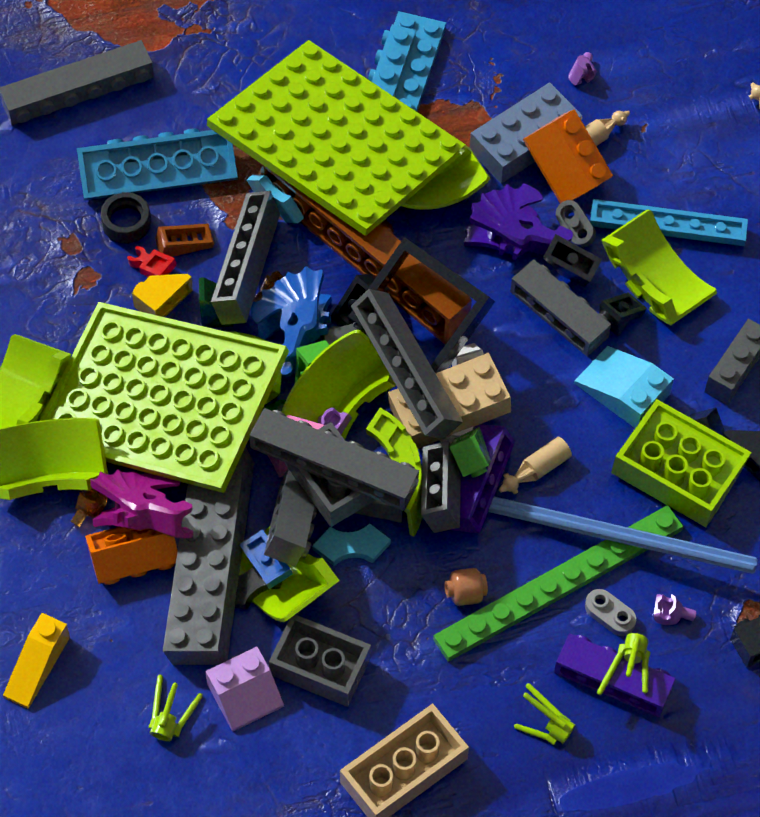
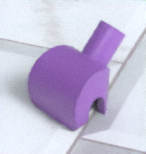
M586 52L578 56L569 72V80L574 85L581 84L582 78L588 83L595 77L597 71L591 63L593 59L591 53Z
M329 408L318 418V423L326 425L332 422L339 433L342 434L352 417L348 413H340L335 408Z
M657 594L654 619L662 625L676 624L680 618L693 621L696 617V610L683 607V604L672 594L671 598L663 594Z

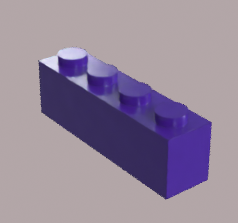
M479 424L475 427V429L479 427L482 432L491 462L486 467L487 471L477 477L472 478L471 474L463 477L461 473L460 527L450 529L451 531L480 534L515 440L505 426Z
M569 633L556 661L554 673L597 691L617 655V651L608 646L601 647L596 645L585 636H575ZM623 656L602 694L660 718L672 691L675 678L663 669L648 667V692L644 694L642 692V661L635 663L631 677H627L628 661Z

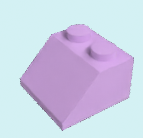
M258 647L206 671L207 685L232 732L284 707L272 673Z

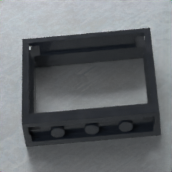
M404 237L368 289L383 292L410 254L476 301L432 363V369L435 373L449 368L495 301ZM352 310L348 317L355 321L353 327L366 335L367 333Z

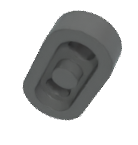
M566 200L560 203L556 209V218L561 226L572 231L573 238L571 241L581 248L590 246L596 238V230L583 209L573 200ZM574 213L573 218L568 219V215ZM587 232V236L581 239V234Z

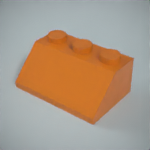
M575 109L560 115L523 138L524 143L559 203L573 200L613 176Z
M116 527L85 536L98 584H114L123 577H140L145 575L147 571L157 568L159 570H166L176 564L178 550L175 538L154 530L144 529L138 531L126 527Z

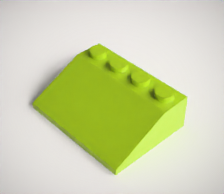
M656 399L615 456L611 473L702 526L707 527L752 452Z

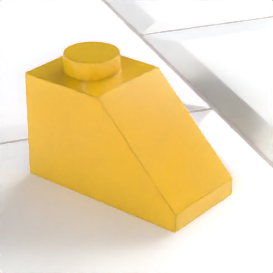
M189 274L149 276L144 282L138 283L132 292L134 307L140 312L165 317L193 291L192 277Z

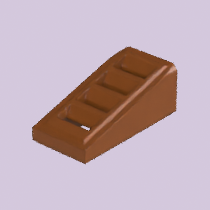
M209 224L158 227L155 237L158 251L171 257L214 247ZM201 233L203 240H198L197 234ZM187 236H190L192 241H188Z

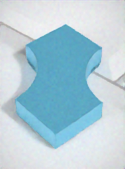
M252 175L247 179L254 192L271 191L284 222L299 223L304 218L293 198L280 191L267 175Z
M370 523L365 528L355 532H341L329 527L315 542L312 549L333 566L348 558H362L373 563L391 544V539Z

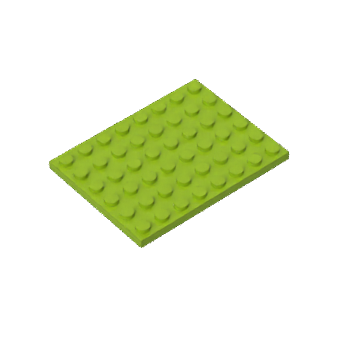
M310 40L302 44L207 118V126L365 236L465 152L466 144Z
M98 302L39 421L64 418H96L100 421L106 462L224 493L289 350L284 345Z

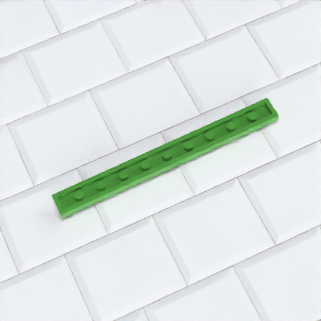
M667 505L628 528L672 537L682 531L683 525ZM604 540L433 635V640L449 662L649 549Z

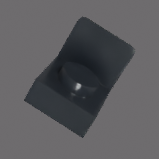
M629 292L603 300L599 305V313L608 319L611 324L610 330L616 336L621 335L629 321L642 317L647 310Z

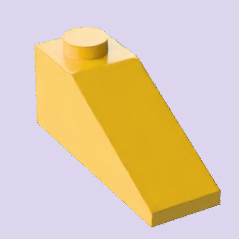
M41 613L25 641L3 693V698L29 709L70 639L66 623Z

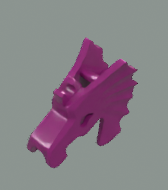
M117 470L113 475L100 471L98 478L91 479V487L115 501L114 508L103 511L93 519L94 527L114 525L138 531L150 529L174 538H192L193 531L187 527H182L181 522L184 516L192 512L193 508L192 504L186 501L173 503L165 498L164 493L155 490L179 486L180 481L150 473L139 474L135 471L128 473L121 472L120 470Z

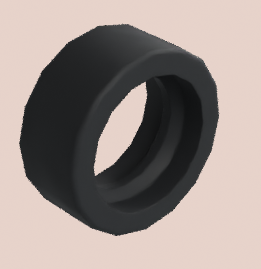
M129 192L115 194L108 198L101 208L100 216L104 233L115 242L125 244L137 242L145 237L150 229L151 215L148 203L137 194ZM121 209H134L141 214V220L134 226L127 228L118 227L111 222V216Z

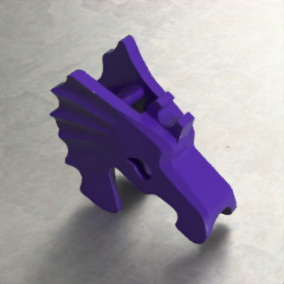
M525 183L518 189H514L509 184H506L503 190H492L486 194L482 193L481 201L479 203H472L471 225L466 227L465 232L467 236L464 240V246L492 248L499 250L498 254L502 256L504 252L512 254V259L516 260L526 252L544 255L555 234L571 241L573 233L563 226H559L557 230H551L541 224L539 218H537V212L528 206L542 201L543 197L538 190ZM521 224H531L533 227L526 229Z

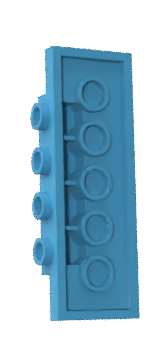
M398 11L390 31L385 30L383 33L382 45H384L383 50H377L375 57L377 68L376 70H370L368 80L418 112L446 29V22Z
M188 129L184 131V134L174 135L173 132H164L158 134L156 138H148V136L142 135L134 137L133 141L123 142L122 139H113L107 141V144L77 148L84 201L107 198L122 192L136 194L238 180L233 144L213 130L199 132V129Z

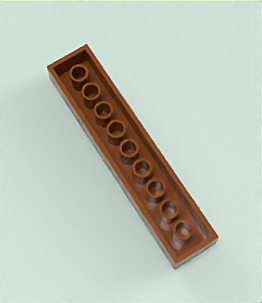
M260 163L261 175H267L280 191L293 198L304 217L300 221L301 224L362 275L373 274L377 277L401 243L394 236L390 228L379 224L365 236ZM410 254L387 285L391 289L389 295L392 300L445 345L471 310L472 300L467 294Z

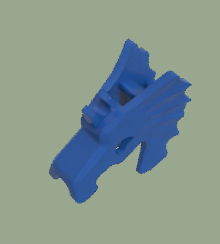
M305 266L298 274L287 272L286 276L281 280H277L271 289L262 290L263 297L260 301L252 303L251 316L254 322L258 324L260 338L268 340L280 329L285 333V341L282 345L288 348L289 353L280 370L283 377H289L295 373L296 348L306 346L310 342L317 340L321 335H326L329 332L327 324L323 323H331L330 313L326 312L331 304L332 298L329 294H320L324 279V273L321 269L313 271Z

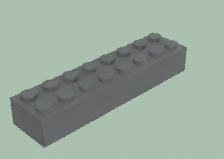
M246 447L224 493L191 484L187 486L185 501L192 504L193 510L182 519V527L192 530L193 537L179 539L163 652L172 665H219L228 661L242 559V549L239 544L244 542L254 471V461Z

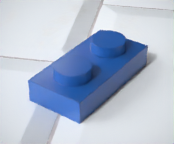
M261 530L239 545L266 586L271 589L293 573L286 563L264 555L268 536L264 530Z

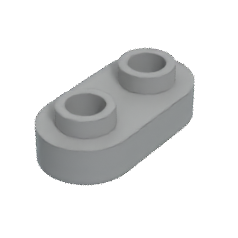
M595 589L587 595L585 602L586 612L613 634L626 636L634 630L636 615L627 605L603 589ZM602 599L605 603L599 605L595 600ZM625 616L627 620L620 621L617 617Z

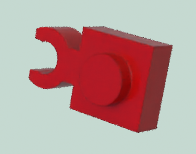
M141 246L135 247L136 254L139 257H127L129 265L133 268H139L140 273L147 277L169 275L177 265L175 258L155 249L150 254H147L146 250Z

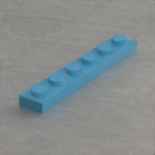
M593 199L590 222L594 227L617 230L649 209L653 212L664 236L745 246L748 219Z

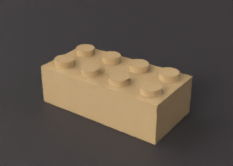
M489 353L435 373L463 420V423L447 437L511 412V397ZM398 388L388 392L389 407L393 416L405 426L417 449L442 439L424 435Z
M432 703L340 770V783L367 817H390L468 759L469 746Z

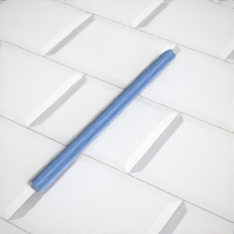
M495 496L488 512L751 574L756 572L758 566V559L753 556Z

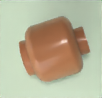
M476 568L454 570L450 574L449 581H445L447 598L451 597L457 606L478 604L482 601L483 596H487L488 586L485 574H481Z

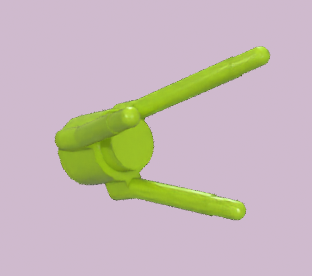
M630 633L626 636L625 644L619 645L618 653L597 690L598 695H602L623 656L628 661L627 677H631L635 663H640L642 660V692L644 694L648 692V661L651 652L647 650L649 641L645 636L638 633Z
M158 675L152 719L148 728L151 729V736L170 742L173 736L179 737L182 727L197 707L203 695L199 693L179 722L176 723V717L170 714L178 684L176 682L172 684L164 711L159 714L163 676Z
M527 683L526 688L539 701L528 693H524L523 697L550 719L545 728L549 731V734L520 724H515L514 728L545 739L553 745L557 740L564 744L573 731L575 724L554 707L530 683Z

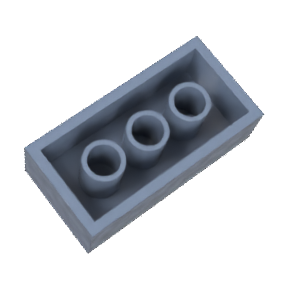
M549 82L471 132L470 149L477 159L502 184L535 162L523 138L575 109L581 121L582 115Z

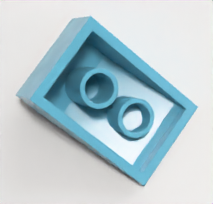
M607 346L579 375L574 384L636 428L656 399L664 402L670 395L674 378L651 362Z

